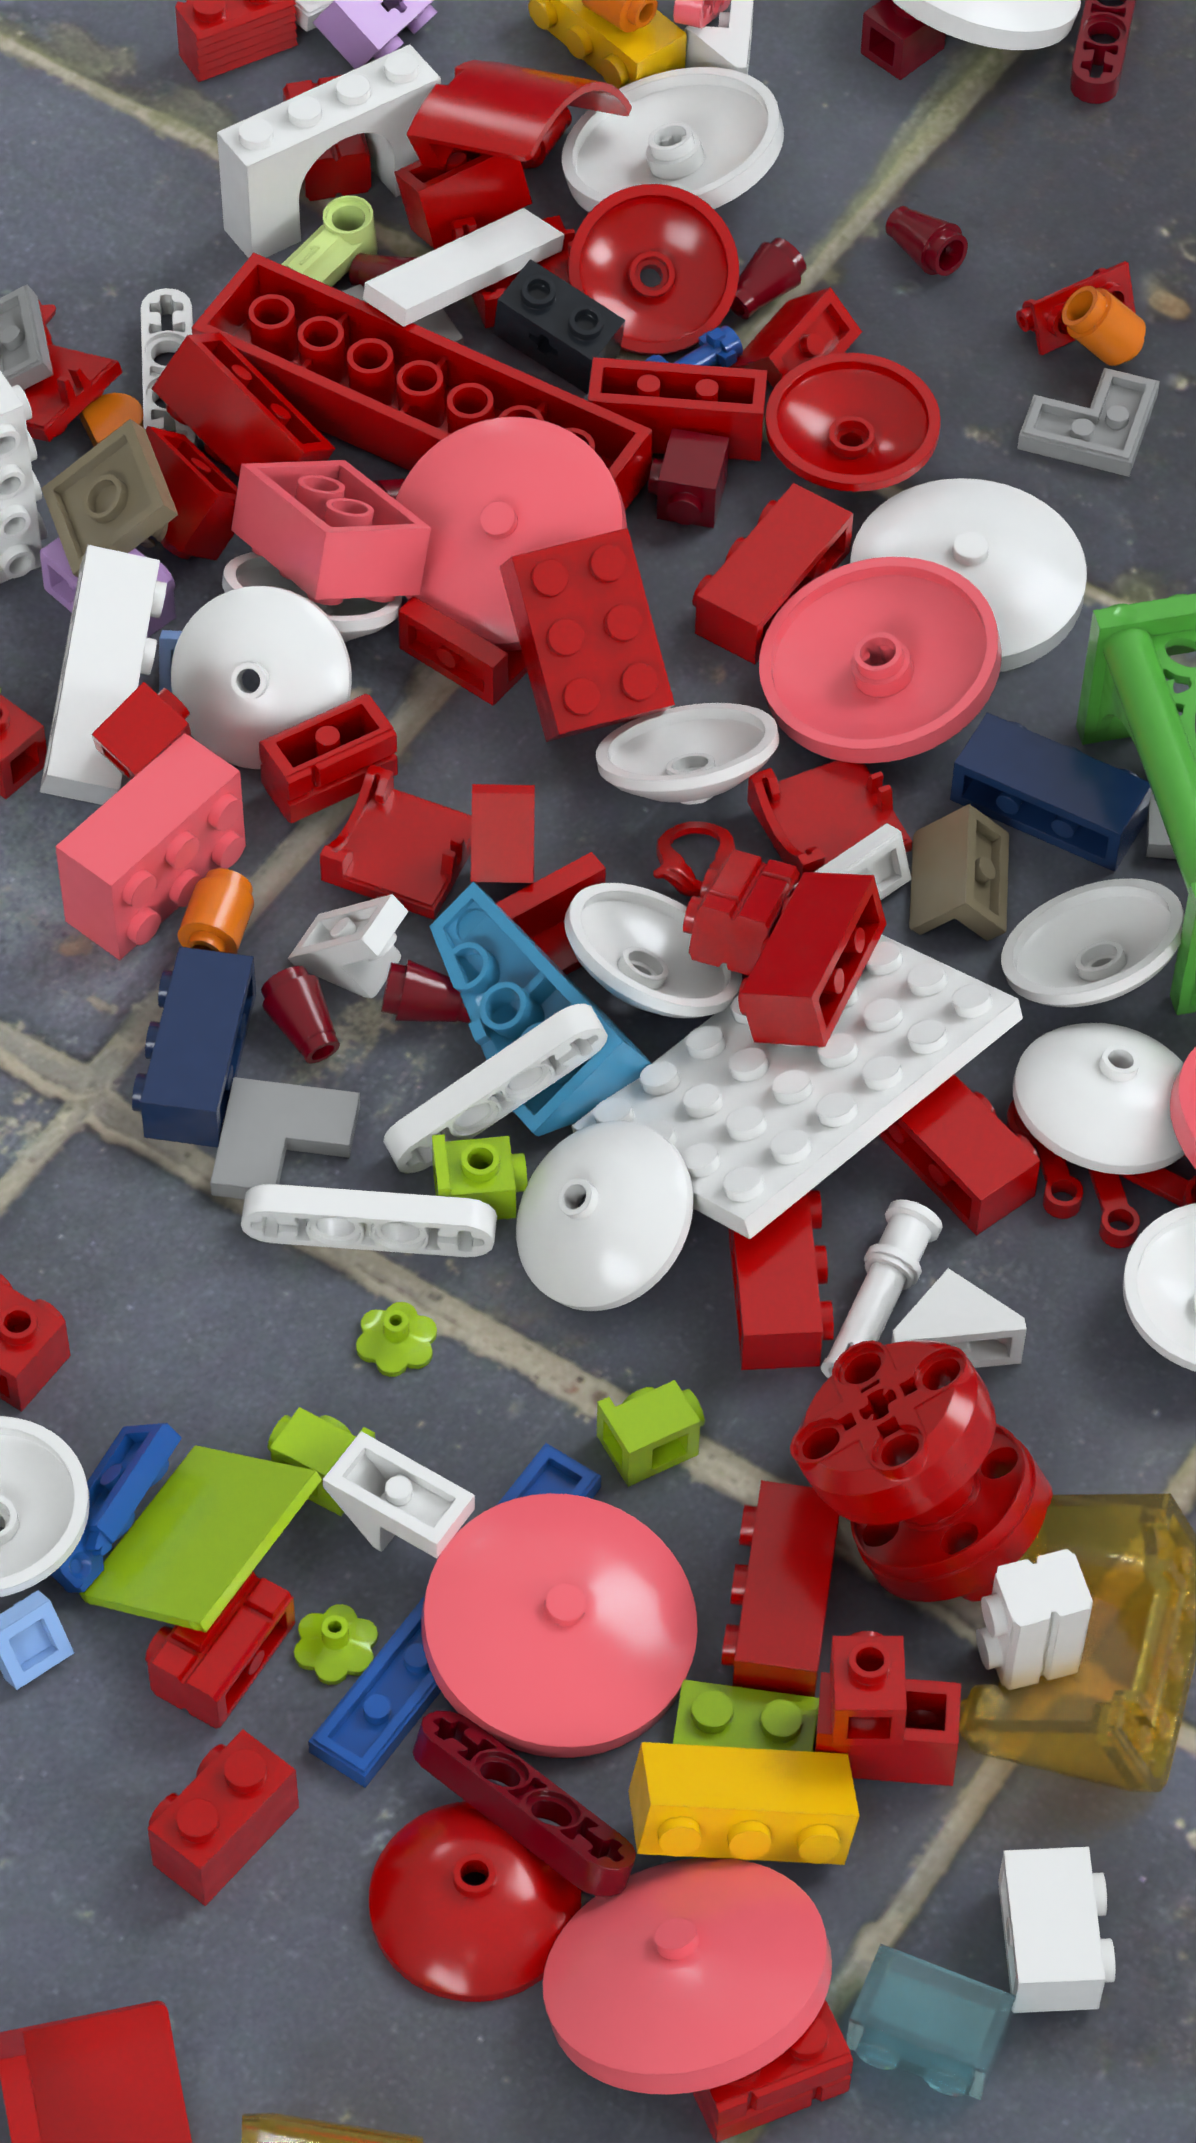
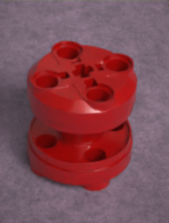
M871 1340L862 1341L849 1347L835 1361L832 1376L814 1396L790 1444L791 1456L818 1496L840 1516L851 1520V1531L859 1554L876 1580L886 1591L910 1601L936 1602L962 1596L966 1600L977 1602L981 1601L984 1596L992 1595L994 1577L998 1566L1017 1562L1023 1557L1043 1525L1047 1508L1053 1497L1052 1486L1028 1449L1009 1430L996 1423L995 1408L990 1399L987 1386L966 1354L960 1348L939 1341L912 1340L883 1345L880 1342Z

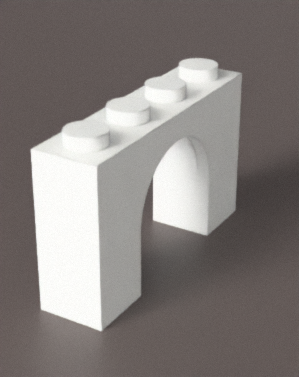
M409 44L217 132L223 223L226 233L248 258L253 253L267 258L301 242L299 193L307 172L326 150L339 141L356 134L365 133L370 153L371 170L395 197L401 195L394 172L420 160L406 133L426 97L436 84H441L440 76Z

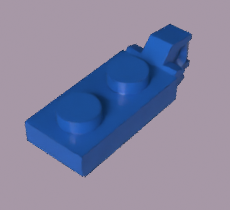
M168 1423L123 1427L88 1479L90 1507L84 1533L68 1559L51 1574L68 1593L85 1592L104 1570L103 1555L112 1549V1543L115 1540L119 1539L129 1530L135 1520L134 1511L148 1489L160 1481L169 1467L168 1459L182 1439Z

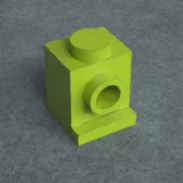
M445 1134L432 1135V1163L436 1196L480 1200L489 1204L495 1210L497 1220L516 1218V1192H524L528 1186L527 1168L524 1153H511L509 1136L445 1141Z
M675 1380L656 1389L653 1387L639 1389L629 1395L618 1406L614 1405L610 1397L597 1402V1437L628 1487L699 1455L700 1427L705 1424L703 1410L694 1393L690 1389L682 1391Z
M299 1407L292 1417L289 1415L283 1416L274 1427L267 1446L268 1451L271 1452V1461L316 1470L322 1480L308 1499L342 1517L344 1511L324 1489L323 1478L354 1441L356 1436L352 1435L351 1431L339 1420L327 1415L318 1417ZM365 1427L362 1428V1432L375 1439V1432Z

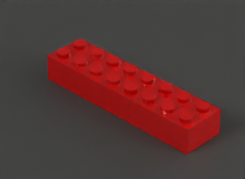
M253 253L191 327L192 335L220 332L315 428L409 471L434 445L457 430L489 419L525 417L558 425L584 440L603 460L621 494L625 510L649 480L652 466V429L414 323L403 327L369 303L257 253Z

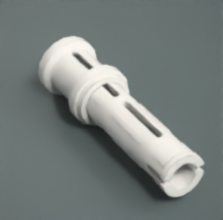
M895 1200L890 1203L885 1213L888 1224L878 1244L869 1247L864 1257L867 1275L827 1358L824 1359L821 1365V1370L827 1378L832 1376L835 1361L849 1347L862 1341L873 1340L878 1342L902 1290L911 1288L912 1285L917 1283L922 1273L919 1261L928 1242L937 1240L943 1228L939 1217L929 1208L910 1200Z

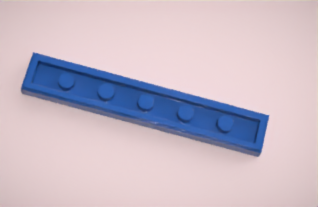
M545 1443L498 1504L515 1498L549 1493L570 1494L593 1499L601 1488V1475ZM424 1597L308 1741L309 1753L364 1788L368 1786L441 1692L430 1671L423 1647L421 1616Z

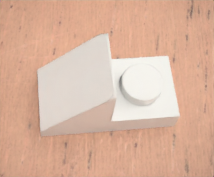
M731 0L730 12H720L718 27L705 26L701 29L686 26L684 31L687 33L685 67H718L739 71L748 75L754 0Z
M393 894L320 913L294 948L288 960L294 966L305 967L310 974L362 997L373 998L386 982L391 962L398 964L401 959L399 950L394 946L397 935L394 932L408 913V910Z
M362 1431L323 1478L324 1489L370 1544L381 1552L396 1535L431 1556L438 1558L475 1510L474 1494Z

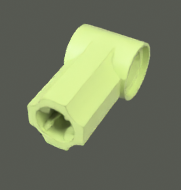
M349 195L335 198L329 202L323 211V225L281 265L333 287L350 270L351 263L356 255L359 253L377 255L378 246L371 204L363 198Z

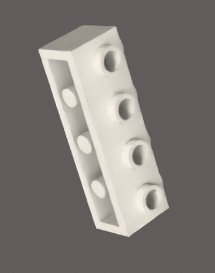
M1 371L0 584L13 578L22 577L30 571L41 567L39 552L42 549L41 540L47 538L46 527L36 505V501L42 499V491L31 465V461L37 459V451L26 425V421L32 419L31 406L23 389L19 385L11 387Z
M92 545L87 546L79 569L40 786L41 793L103 805L130 781L96 749L91 734L138 688L140 674L150 675L157 640L147 638L150 617L160 618L167 587V583L157 581L160 560Z

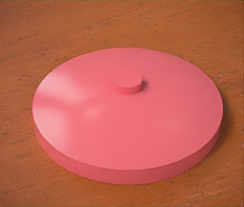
M501 417L474 423L455 431L434 445L416 463L403 482L395 499L431 527L420 595H407L406 598L409 600L412 596H415L504 651L521 650L500 566L515 555L627 528L625 508L621 494L611 473L598 454L584 440L572 432L547 421L533 418Z
M880 557L853 562L833 569L817 577L796 592L781 607L766 631L759 655V675L765 699L773 718L779 727L800 746L823 757L838 761L868 764L884 763L905 759L933 749L965 728L985 706L996 686L1001 667L1002 649L993 611L982 593L969 580L948 567L931 561L909 557Z
M549 1493L515 1498L498 1504L469 1521L454 1535L438 1557L430 1575L421 1616V1634L428 1666L436 1684L452 1707L459 1714L476 1723L503 1745L525 1753L552 1758H575L604 1753L629 1743L653 1727L673 1705L681 1691L682 1682L686 1680L692 1665L698 1632L696 1606L689 1581L681 1565L666 1544L650 1528L621 1509L602 1501L570 1494Z
M704 1857L683 1859L650 1867L629 1876L626 1888L620 1894L611 1897L595 1896L587 1902L562 1929L548 1955L543 1976V1999L558 2044L570 2060L588 2075L613 2087L637 2093L661 2095L692 2093L731 2083L763 2068L789 2049L806 2032L823 2006L829 1990L832 1975L831 1949L821 1915L814 1902L804 1890L783 1874L771 1868L739 1859Z

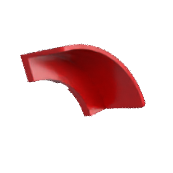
M474 59L456 66L455 78L448 85L436 84L419 108L406 135L422 165L443 169L454 148L525 162L534 157L546 132L566 106L620 116H629L632 106L619 89L605 82L500 62Z
M156 2000L0 2032V2080L11 2143H192L169 2012L164 2002Z

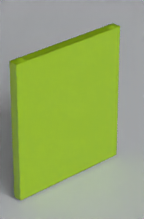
M195 1445L103 1562L104 1570L85 1592H80L79 1595L85 1603L162 1621L196 1631L207 1632L322 1479L316 1470Z

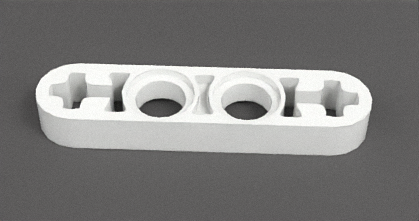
M169 288L155 290L149 293L141 304L144 429L147 426L168 431L176 430V433L184 434L198 448V439L195 432L189 426L183 425L172 418L166 408L157 406L155 402L160 397L151 389L166 367L156 363L154 359L162 353H175L186 336L192 335L191 327L194 325L192 304L190 298L179 290ZM162 315H172L173 331H162Z
M575 1004L560 1010L391 1126L384 1135L383 1142L399 1171L415 1173L433 1165L432 1135L445 1134V1141L472 1139L598 1053L605 1045L608 1035L592 1006Z
M261 1184L250 1188L245 1194L241 1227L243 1232L251 1238L268 1243L455 1257H478L487 1254L493 1248L497 1215L489 1204L470 1198Z

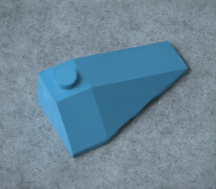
M474 881L429 926L452 985L460 992L471 1023L468 1025L474 1040L481 1045L486 1060L555 1013L575 1004L592 1006L608 1037L605 1045L598 1053L513 1110L536 1136L539 1137L576 1123L600 1102L640 1078L642 1070L652 1064L616 1024Z

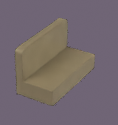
M970 804L917 830L913 835L909 928L918 935H922L954 918L986 941L1007 931L1009 833Z

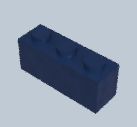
M987 712L954 762L950 800L962 806L970 804L985 816L1115 872L1147 821L1152 789L1148 781L1139 778L1129 770L1118 769L1082 753L1073 746L1062 745L1028 730L1020 723L1007 721Z
M179 947L173 971H163L158 992V1006L163 1008L160 1022H150L146 1036L145 1057L146 1059H151L147 1074H137L132 1094V1110L141 1112L144 1138L218 1148L233 1078L237 1077L256 998L254 956Z

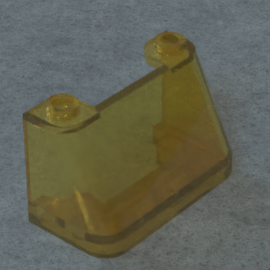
M1171 1493L1053 1495L1038 1535L1019 1561L1028 1559L1032 1564L1037 1563L1038 1556L1068 1549L1072 1554L1075 1553L1093 1600L1078 1673L1052 1680H1047L1042 1675L1039 1678V1683L1013 1690H1008L1004 1685L1002 1686L1000 1680L998 1687L995 1684L975 1685L970 1690L968 1698H964L960 1703L959 1732L977 1754L1129 1792H1160L1166 1786L1170 1775L1196 1662V1533Z

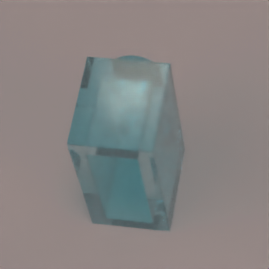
M880 1944L849 2018L846 2043L849 2049L856 2051L860 2059L873 2067L883 2070H894L897 2067L923 2077L931 2088L942 2094L953 2097H961L966 2094L981 2100L1010 2028L1016 1996Z

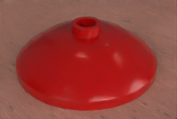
M642 184L611 194L587 214L580 224L571 245L568 260V281L570 285L626 320L621 343L622 350L638 355L664 356L685 351L699 343L698 337L708 331H712L722 323L732 306L737 292L739 259L729 228L708 203L678 187L663 184ZM646 269H653L660 275L661 282L655 287H648L642 283L640 273Z
M864 353L824 355L808 360L793 368L781 378L772 390L767 402L765 429L768 442L777 458L789 470L816 485L851 492L886 488L898 484L917 473L929 461L936 449L941 423L938 403L929 387L921 378L894 361Z
M466 1801L446 1804L429 1810L401 1828L380 1854L374 1867L369 1887V1913L373 1934L379 1948L393 1968L413 1985L428 1993L463 2002H485L507 1998L521 1993L541 1981L544 1976L548 1955L554 1942L570 1919L581 1909V1889L565 1879ZM471 1872L482 1873L487 1878L483 1884L478 1886L468 1885L462 1879Z

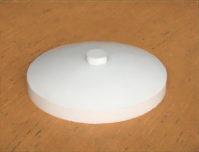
M892 0L905 12L940 32L970 43L1006 50H1034L1060 42L1071 31L1081 5V0Z
M718 67L676 69L654 74L621 87L619 90L625 95L632 106L629 116H620L594 110H588L581 116L571 129L564 143L562 167L573 198L588 212L611 194L642 184H663L678 187L698 196L713 209H716L746 192L768 172L782 148L784 127L774 95L768 87L754 77L739 71Z
M957 478L931 481L906 489L889 498L869 515L858 531L852 546L850 563L880 557L917 558L948 567L969 580L982 593L993 611L1002 649L1000 672L1019 668L1034 662L1057 647L1074 627L1083 606L1087 567L1081 544L1074 531L1046 503L1031 494L1006 484L980 479Z

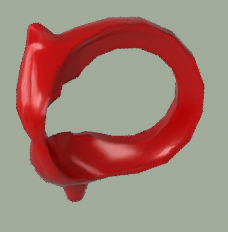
M688 821L673 826L658 838L656 853L661 866L653 871V876L656 879L667 880L679 893L685 896L700 897L703 881L696 879L691 867L672 848L671 844L677 838L687 834L710 835L720 843L715 853V860L709 865V868L717 870L720 869L727 855L731 854L734 849L736 850L734 839L727 829L707 822Z

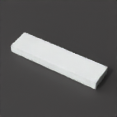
M522 208L365 282L363 300L404 327L521 271L530 259L537 263L562 251L564 234L525 208Z

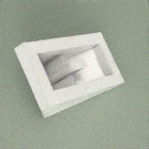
M948 1268L893 1330L891 1343L912 1340H932L960 1348L971 1361L974 1368L1021 1364L1027 1328L1024 1317Z

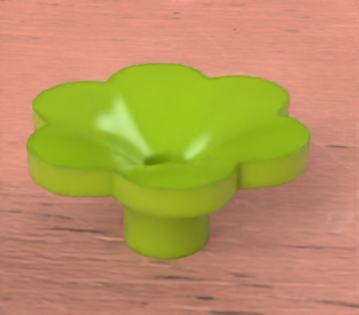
M396 1302L386 1310L375 1309L364 1314L361 1319L363 1334L360 1335L356 1342L357 1355L361 1360L375 1363L378 1371L388 1377H397L404 1373L407 1368L421 1369L430 1363L433 1356L431 1344L437 1337V1327L431 1318L418 1315L414 1306L406 1302Z
M344 1604L333 1605L324 1614H308L302 1618L298 1626L300 1640L294 1648L295 1662L302 1669L314 1670L318 1680L327 1685H337L343 1682L348 1675L361 1676L374 1659L372 1648L378 1641L377 1627L370 1620L357 1618L355 1611L350 1606Z

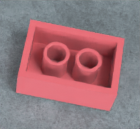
M346 460L241 464L231 531L252 547V551L255 554L264 557L276 567L281 576L291 580L307 593V597L311 601L323 605H339L343 602V599L365 598L374 602L387 603L394 601L395 596L420 595L431 527Z
M186 733L181 735L55 846L65 922L118 960H121L137 945L141 946L150 941L165 919L179 907L188 906L195 884L200 879L205 878L208 871L217 868L228 869L241 857L246 847L240 771Z

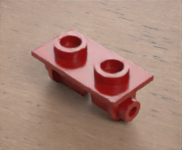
M1124 261L1108 269L1099 268L1093 272L1092 276L1036 301L1029 299L1023 303L1022 309L1016 312V320L1024 332L1030 330L1035 332L1038 353L1040 355L1075 341L1068 334L1067 325L1062 320V311L1070 296L1084 286L1106 289L1136 313L1128 262Z

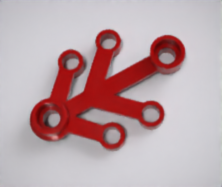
M1013 1099L1007 1111V1127L1014 1134H1021L1027 1138L1038 1154L1040 1167L1046 1182L1043 1195L1044 1209L1048 1214L1059 1219H1068L1075 1216L1082 1204V1184L1078 1179L1070 1176L1065 1159L1046 1148L1030 1133L1021 1120ZM1165 1168L1131 1175L1110 1174L1088 1169L1102 1210L1099 1234L1107 1245L1114 1248L1131 1246L1138 1237L1140 1216L1133 1207L1129 1206L1119 1175L1180 1207L1196 1203V1176L1188 1181ZM1065 1192L1070 1194L1073 1199L1061 1201L1056 1199L1053 1194ZM1121 1221L1130 1228L1119 1231L1111 1227L1110 1223Z

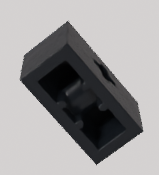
M530 259L497 301L493 334L588 395L593 357L617 358L620 354L626 320Z

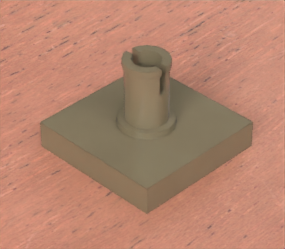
M131 419L41 488L70 568L76 577L79 575L80 564L88 545L129 553L138 545L152 548L156 545L150 536L161 542L167 533L168 522L178 515L146 430Z

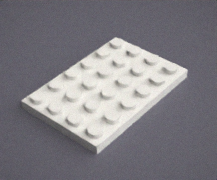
M881 935L825 1047L755 1043L747 1017L741 1014L738 996H736L731 1005L726 1009L714 1014L652 1064L646 1066L640 1073V1078L600 1102L571 1127L573 1133L580 1129L600 1122L629 1121L654 1130L677 1149L687 1166L693 1187V1209L751 1239L1022 1020L1023 1016L1019 1000L1012 995Z

